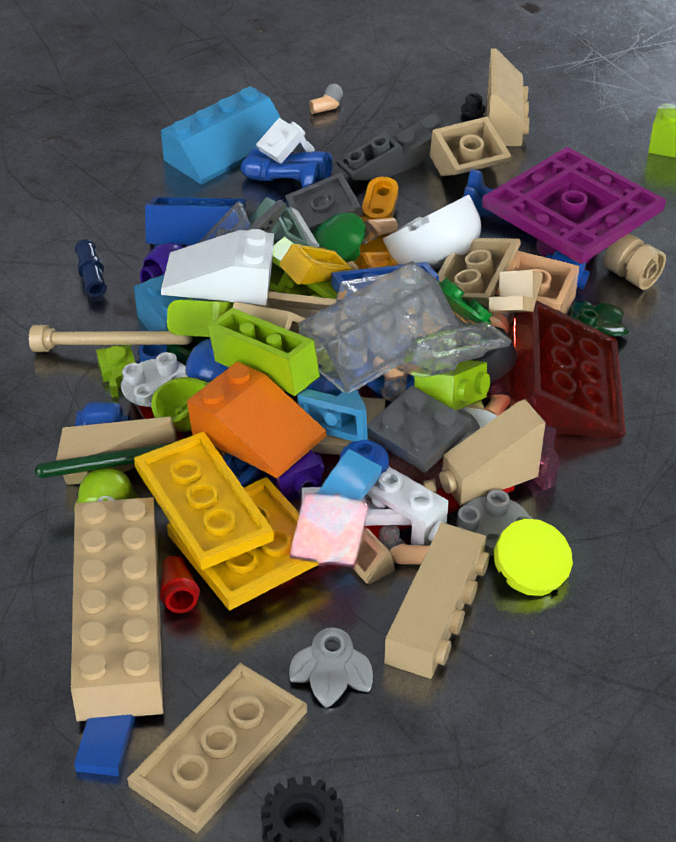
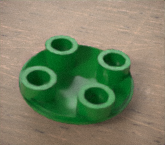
M340 213L321 223L314 231L313 236L320 247L335 251L345 262H354L361 253L359 247L365 236L366 225L354 213Z
M445 277L442 282L434 283L445 303L456 313L469 321L488 326L491 325L489 319L493 314L489 312V309L474 298L468 303L462 298L465 293L451 280Z

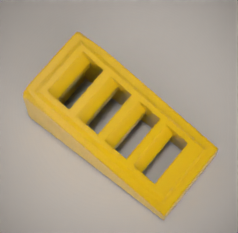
M292 244L280 262V267L296 284L330 281L331 272L352 270L333 250Z

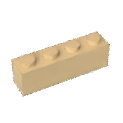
M441 522L386 636L384 664L432 679L438 664L445 665L451 649L449 638L452 633L458 635L465 615V611L462 610L464 604L471 605L476 594L478 583L475 579L477 575L484 576L488 567L490 553L484 552L486 535Z

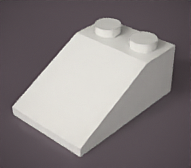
M260 229L238 230L170 252L161 287V295L266 305L272 269L274 233H267Z

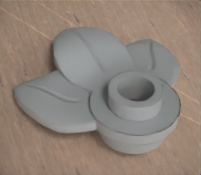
M326 628L318 632L312 641V646L299 651L290 664V681L294 683L310 681L314 696L324 708H329L346 690L347 685L358 691L370 692L373 684V672L368 658L353 649L352 639L345 631L339 628ZM328 642H336L340 645V648L337 651L331 652L325 648V645Z

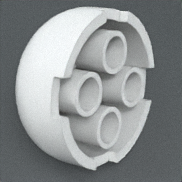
M467 195L383 238V241L390 255L399 265L427 262L433 270L441 269L448 255L455 252L458 255H465L468 252L471 242L475 238L480 237L481 220L470 195Z

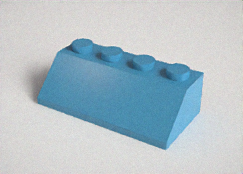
M251 86L244 88L162 129L163 160L202 185L241 165L243 160L248 157L250 151L253 148H258L256 146L258 141L281 117L270 97Z

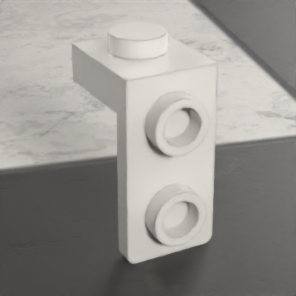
M280 118L256 144L262 153L280 164L292 151L293 153L315 151L314 147L305 140V132L295 122L289 124Z
M388 467L387 471L381 474L380 478L367 493V495L412 521L411 545L430 546L441 522L447 524L448 500L391 467Z

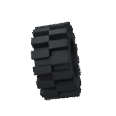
M303 776V784H296L295 777L287 779V788H284L279 782L274 786V795L268 792L265 796V805H262L261 808L262 838L264 842H342L344 831L343 803L341 798L337 799V791L333 787L326 791L325 781L318 779L316 785L313 786L311 785V777ZM310 812L319 817L320 824L312 831L296 832L287 828L285 821L288 816L294 813Z

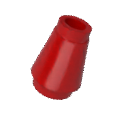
M170 556L161 564L160 600L172 612H187L196 605L200 589L184 560L179 556Z

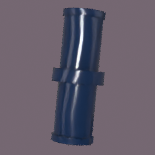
M80 240L75 245V252L79 260L77 265L78 273L84 279L85 290L89 296H102L107 290L102 274L104 271L103 262L98 258L96 246L92 240Z

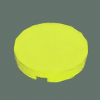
M522 519L511 523L500 534L494 547V562L498 572L502 571L503 575L507 578L505 582L513 589L526 595L543 596L556 590L569 577L573 565L572 551L565 537L554 526L541 520Z

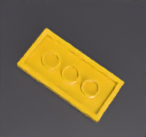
M204 431L134 458L136 470L201 571L274 541L273 529Z

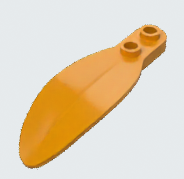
M377 177L368 184L362 204L363 216L360 217L366 225L365 236L359 247L361 251L360 256L354 261L358 269H363L360 263L362 253L389 252L383 238L390 234L378 237L370 228L367 220L393 218L398 200V183L390 177Z

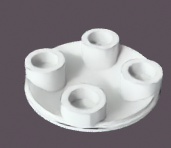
M168 352L159 354L156 359H150L139 364H128L122 370V393L127 400L136 405L151 407L152 396L158 387L170 380L188 377L185 371L186 366L177 361L175 354Z

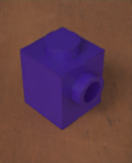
M310 450L279 478L264 472V478L267 477L284 497L291 502L302 498V488L322 487L321 474L324 473L325 467L320 454Z

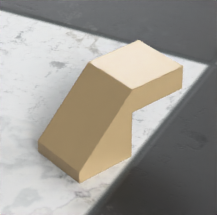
M535 270L500 271L499 297H489V311L497 313L533 312L542 283V272Z

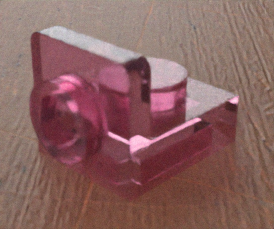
M551 425L545 427L538 477L533 478L542 490L556 485L560 459L553 450L556 430Z

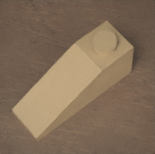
M171 417L64 427L56 460L179 440ZM135 463L109 468L126 472L135 468ZM94 470L63 475L66 485L80 484L82 479Z

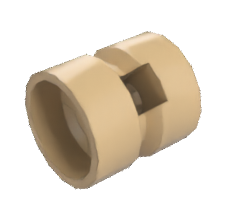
M628 233L607 248L603 263L604 267L620 277L626 276L627 281L644 290L651 287L658 280L665 267L666 254L649 244L644 245L641 239Z

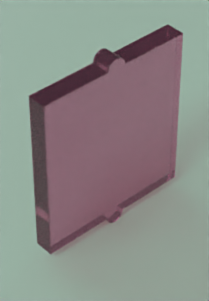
M305 492L289 554L290 558L318 562L320 567L330 564L355 568L369 502L341 498L338 493L333 496Z

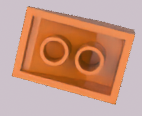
M238 361L187 400L193 435L204 431L215 447L276 478H279L327 436L326 430L267 375Z

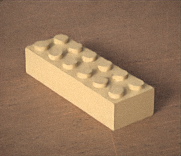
M154 497L75 503L71 693L77 721L132 714V716L163 714L158 537Z

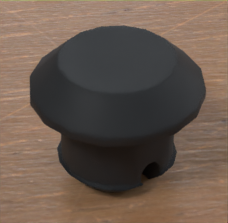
M471 93L466 96L465 103L461 106V112L470 118H477L486 112V107L482 104L483 97L478 93Z

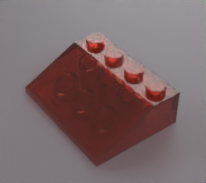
M537 300L533 312H520L509 325L510 340L518 353L517 361L510 370L511 407L517 402L526 399L545 422L544 433L622 439L626 435L617 339Z

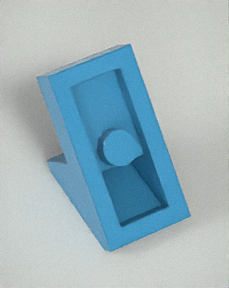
M350 385L338 396L306 388L297 395L298 405L326 430L327 435L350 441L368 440L366 406L355 385Z

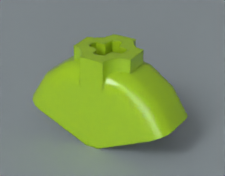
M197 298L174 300L167 309V328L174 335L210 337L208 325L232 309L234 302Z

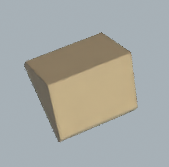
M364 528L344 560L367 584H371L395 571L392 553L369 529Z

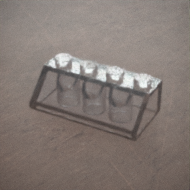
M413 261L299 322V334L314 340L319 372L345 394L357 390L459 330V323L437 279Z

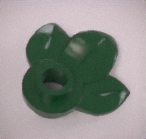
M577 301L571 305V330L575 334L586 338H594L598 332L610 336L629 334L628 328L619 323L624 316V312L619 307L607 303L593 306L587 301Z

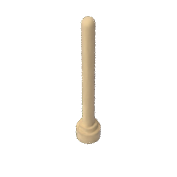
M32 325L29 331V345L32 352H49L56 345H188L193 339L192 336L174 335L169 331L56 332L54 328H50L48 325Z

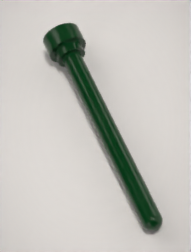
M174 442L40 463L35 467V474L39 478H49L134 464L135 457Z

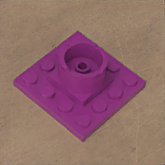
M565 147L484 195L482 207L537 238V250L543 257H546L548 253L553 255L557 250L579 264H583L584 262L589 263L591 259L597 257L599 252L662 212L665 208L666 199L579 152Z

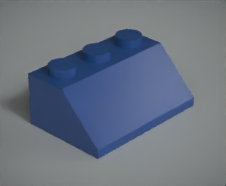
M153 196L145 205L146 244H154V248L165 243L182 244L188 247L238 230H245L246 199Z

